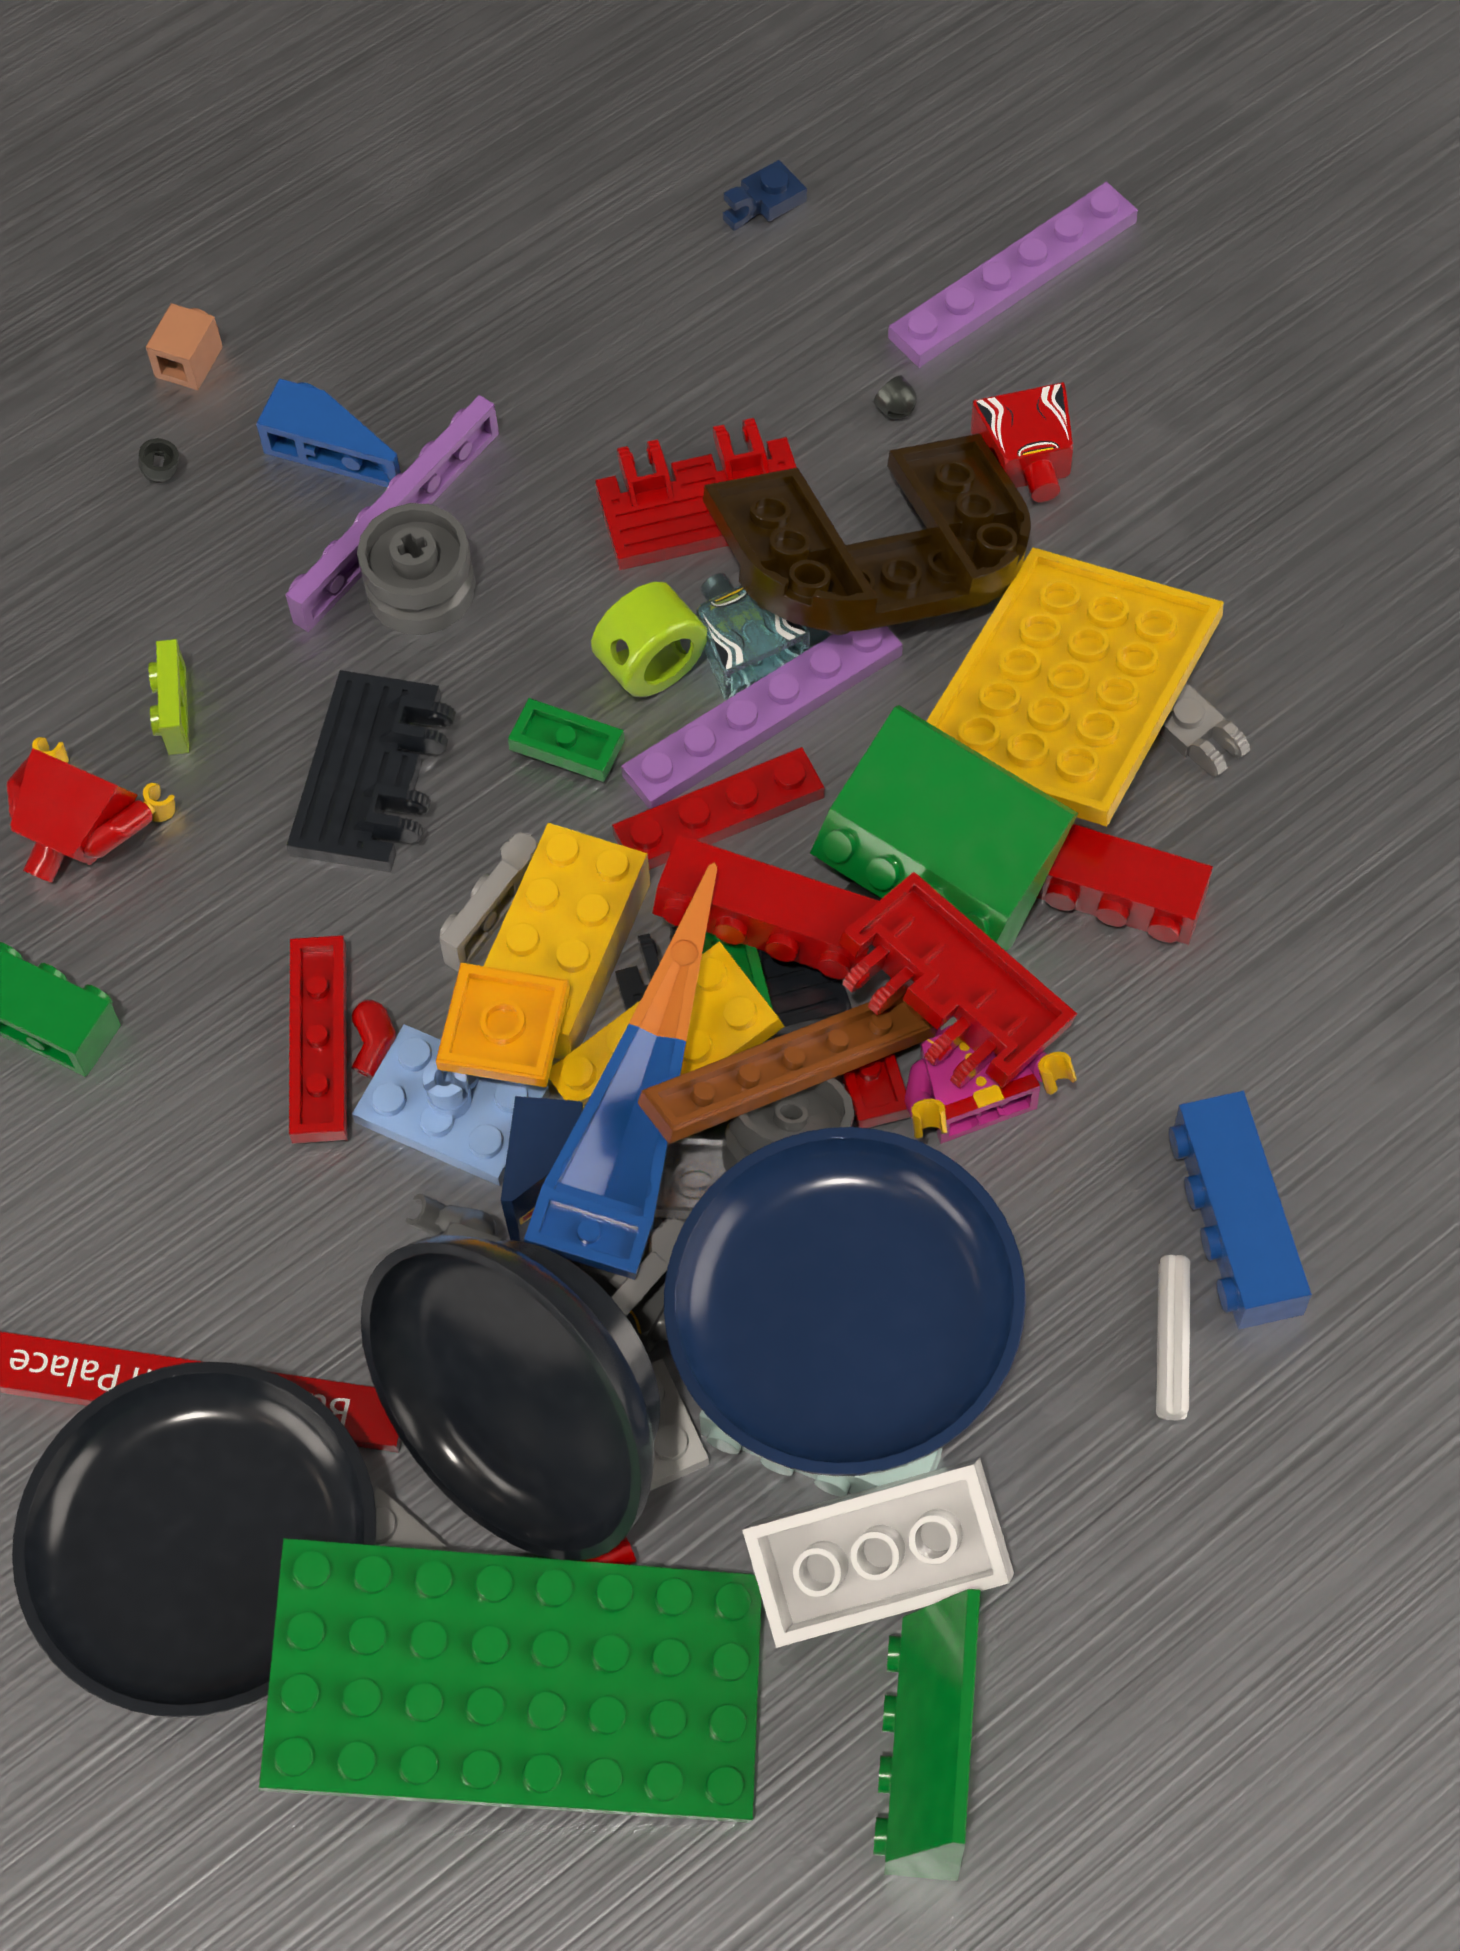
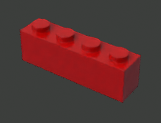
M1073 824L1037 898L1045 900L1050 906L1059 910L1070 911L1074 909L1096 916L1100 921L1111 926L1121 927L1125 925L1148 932L1153 938L1162 942L1172 943L1177 941L1189 945L1208 891L1213 866Z
M677 834L657 886L652 914L663 917L672 925L679 926L708 866L715 862L717 873L706 932L714 934L717 938L729 944H744L756 947L780 961H795L819 969L821 973L834 979H844L852 968L867 956L870 946L855 958L839 944V940L843 931L874 906L878 900Z

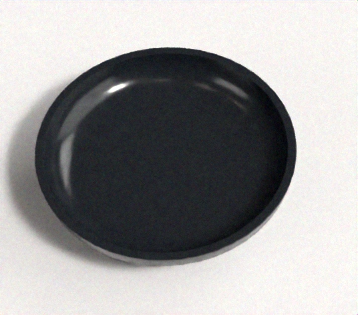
M439 1235L412 1242L387 1255L374 1269L364 1291L361 1306L362 1344L369 1373L379 1400L395 1431L418 1465L433 1483L475 1522L504 1541L532 1554L550 1559L582 1561L599 1557L619 1545L638 1521L646 1506L654 1468V1440L660 1423V1397L655 1373L639 1336L623 1311L597 1282L575 1264L555 1252L532 1243L510 1240L494 1242L473 1236Z
M209 1361L183 1363L138 1375L100 1395L79 1411L48 1445L34 1467L24 1489L13 1533L12 1563L16 1592L27 1625L49 1659L70 1680L92 1695L127 1710L158 1717L197 1718L229 1713L254 1705L268 1698L283 1538L375 1545L376 1507L369 1473L356 1443L333 1412L314 1395L296 1383L277 1374L252 1366Z

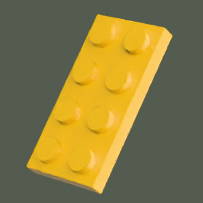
M720 941L703 953L701 957L680 1075L762 1044L784 1028L778 1016ZM640 1001L551 1067L549 1079L564 1100L581 1101L591 1096Z

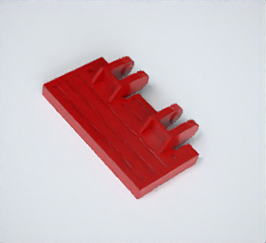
M754 418L742 420V435L749 452L734 455L730 435L724 424L714 426L715 446L723 470H716L712 454L672 462L671 472L673 481H670L668 468L658 439L647 441V459L652 466L654 474L637 476L634 457L628 446L617 448L618 461L627 492H620L616 475L597 479L595 483L619 571L729 546L703 502L704 486L797 468L787 437L766 441L769 459L767 460L766 451Z
M915 872L911 873L847 927L839 940V944L855 958L871 944L875 947L845 977L842 985L851 993L863 987L881 969L892 978L885 986L880 987L873 994L868 1004V1008L877 1016L904 995L903 1000L937 1030L953 1016L957 1019L952 1026L934 1041L925 1053L924 1058L932 1065H937L962 1041L965 1042L974 1052L957 1065L953 1075L950 1077V1081L958 1088L967 1084L988 1064L989 1066L985 1073L1002 1088L1005 1087L1069 1028L1077 1016V1013Z

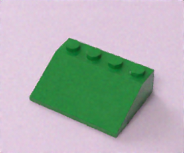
M898 705L893 708L830 807L810 854L880 898H883L911 873L915 872L1001 948L1007 951L1012 948L1078 812Z
M967 1589L908 1614L902 1618L901 1636L889 1635L887 1672L898 1673L897 1696L885 1695L882 1732L894 1733L893 1756L880 1755L878 1793L890 1794L888 1818L876 1817L873 1855L885 1856L884 1875L958 1881L966 1840L980 1590Z

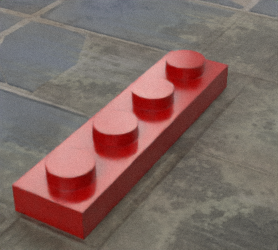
M800 747L612 824L613 835L619 845L647 853L649 870L667 862L677 834L711 845L825 798V787L803 747Z
M343 935L290 939L289 1136L292 1144L347 1140L346 942Z

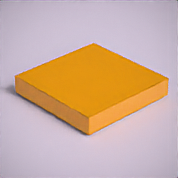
M461 963L436 1058L437 1069L546 1088L570 990L569 980Z

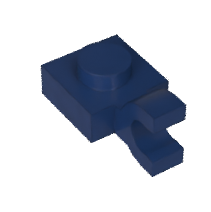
M777 160L742 179L741 187H734L724 192L723 199L731 209L723 212V220L734 231L760 213L770 222L805 203L807 200V188L780 160Z

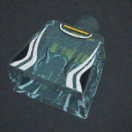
M715 574L702 584L701 593L707 601L699 605L696 609V614L707 628V643L704 651L725 700L810 649V631L806 626L790 622L770 611L760 608L742 586L735 588L726 574Z

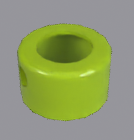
M651 582L627 593L607 610L593 633L591 639L592 652L632 696L648 697L666 690L692 669L702 655L707 643V628L666 582ZM680 639H690L688 652L683 650ZM619 640L625 641L629 648L616 652L617 642Z

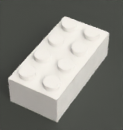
M980 1458L757 1520L742 1530L776 1648L926 1607L967 1589L984 1591L1009 1584L1014 1575Z

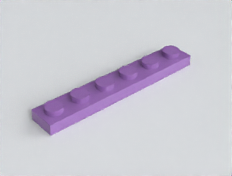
M1103 183L889 325L888 339L916 366L922 367L1135 224L1138 209L1109 183Z
M479 395L467 408L460 409L454 415L446 430L435 441H429L422 448L413 464L404 473L397 474L390 481L387 490L372 506L365 507L358 514L354 524L339 540L332 541L325 548L322 557L307 573L300 574L292 582L289 591L285 595L294 624L309 633L362 577L357 550L360 535L372 519L392 507L408 503L432 504L499 435L495 404Z
M887 626L863 631H851L845 635L833 634L621 765L622 776L649 809L671 801L901 657L903 644Z

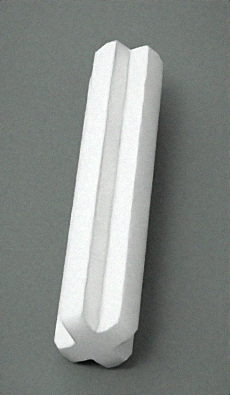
M1164 1255L1161 1257L1158 1265L1156 1414L1160 1419L1178 1421L1185 1419L1189 1411L1190 1260L1183 1255Z

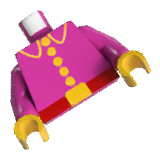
M953 1016L937 1030L936 1037L927 1039L921 1044L920 1060L916 1061L909 1071L905 1105L913 1121L914 1137L916 1139L923 1138L924 1128L935 1127L940 1144L1037 1109L1040 1092L1038 1080L1043 1082L1046 1093L1052 1095L1058 1091L1056 1080L1064 1078L1074 1083L1077 1081L1071 1058L1067 1053L1052 1052L1047 1054L1042 1051L1003 1088L985 1073L989 1064L968 1081L967 1084L958 1088L950 1081V1077L953 1075L957 1065L974 1052L965 1042L962 1041L937 1065H932L924 1058L925 1053L934 1041L957 1021Z

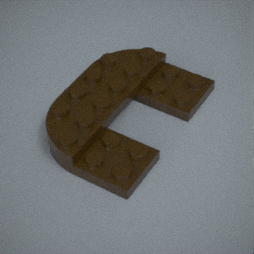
M980 433L889 451L887 467L927 527L924 530L845 545L799 468L707 484L704 486L703 495L704 504L740 564L739 583L751 598L756 601L757 605L790 622L810 628L826 630L834 635H845L851 631L875 629L989 604L992 600L1006 592L1023 565L1031 531L1028 507Z

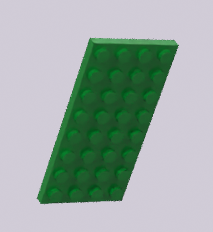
M283 1538L258 1791L749 1823L753 1820L762 1600L756 1576L754 1574Z

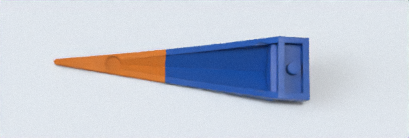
M715 862L708 866L624 1034L545 1179L524 1237V1242L544 1247L566 1259L633 1280L636 1279L653 1228L668 1142L639 1106L638 1100L642 1090L680 1076L717 873Z

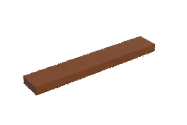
M904 995L878 1016L868 1008L870 1002H867L641 1091L638 1104L665 1140L671 1144L933 1038L936 1035L937 1029L903 1000Z

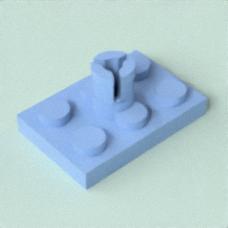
M404 1024L352 1113L354 1122L501 1186L504 1179L515 1096L548 1099L550 1096L549 1086L545 1088L438 1070L436 1058L441 1040Z

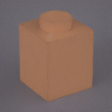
M172 303L146 345L156 378L195 390H199L223 348L215 316L209 315L201 309H188Z

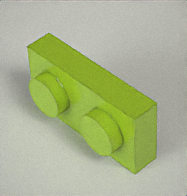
M177 639L156 641L157 662H149L148 665L151 690L153 693H158V705L150 706L152 732L154 736H162L168 755L189 753L186 666Z

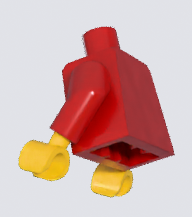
M37 737L33 740L30 755L8 779L6 784L9 815L12 819L10 824L11 831L36 842L23 871L53 883L65 855L91 865L97 858L107 855L152 821L164 822L172 818L175 814V795L171 794L164 801L158 802L157 800L161 796L160 785L149 783L143 789V802L136 800L137 794L68 764L69 759L63 742H58L57 746L50 751L47 739Z

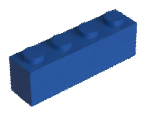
M1244 1090L1180 1104L1175 1124L1169 1127L1170 1145L1177 1160L1184 1158L1189 1174L1184 1180L1187 1199L1192 1210L1200 1209L1205 1227L1201 1228V1241L1207 1259L1209 1261L1216 1260L1222 1279L1217 1280V1290L1224 1312H1233L1238 1330L1304 1315L1312 1294Z

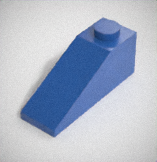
M279 378L256 423L264 454L386 488L390 481L397 474L401 473L397 453L327 392L309 383H295Z

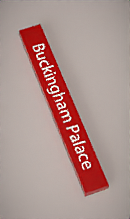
M0 1331V1393L87 1406L100 1395L138 1375L163 1367L203 1362ZM271 1372L296 1383L320 1400L345 1426L357 1447L399 1453L401 1439L391 1424L375 1387Z

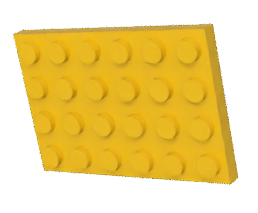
M1033 547L1023 562L1019 573L1007 588L926 722L1078 812L1077 818L1107 827L1223 616L1224 602Z

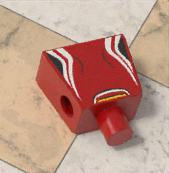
M1064 382L973 400L972 435L980 433L1015 487L1028 486L1031 497L1036 502H1046L1055 498L1061 490L1058 479L1066 478L1070 475L1073 455V440Z

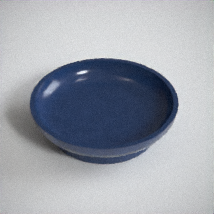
M859 1127L825 1128L785 1137L758 1149L728 1169L707 1189L684 1222L673 1246L664 1287V1319L672 1358L682 1381L707 1417L740 1445L771 1462L790 1469L827 1476H862L903 1467L929 1456L964 1432L982 1414L1008 1375L1019 1348L1026 1308L1025 1277L1014 1235L1005 1216L984 1187L961 1165L942 1152L920 1141L892 1132Z

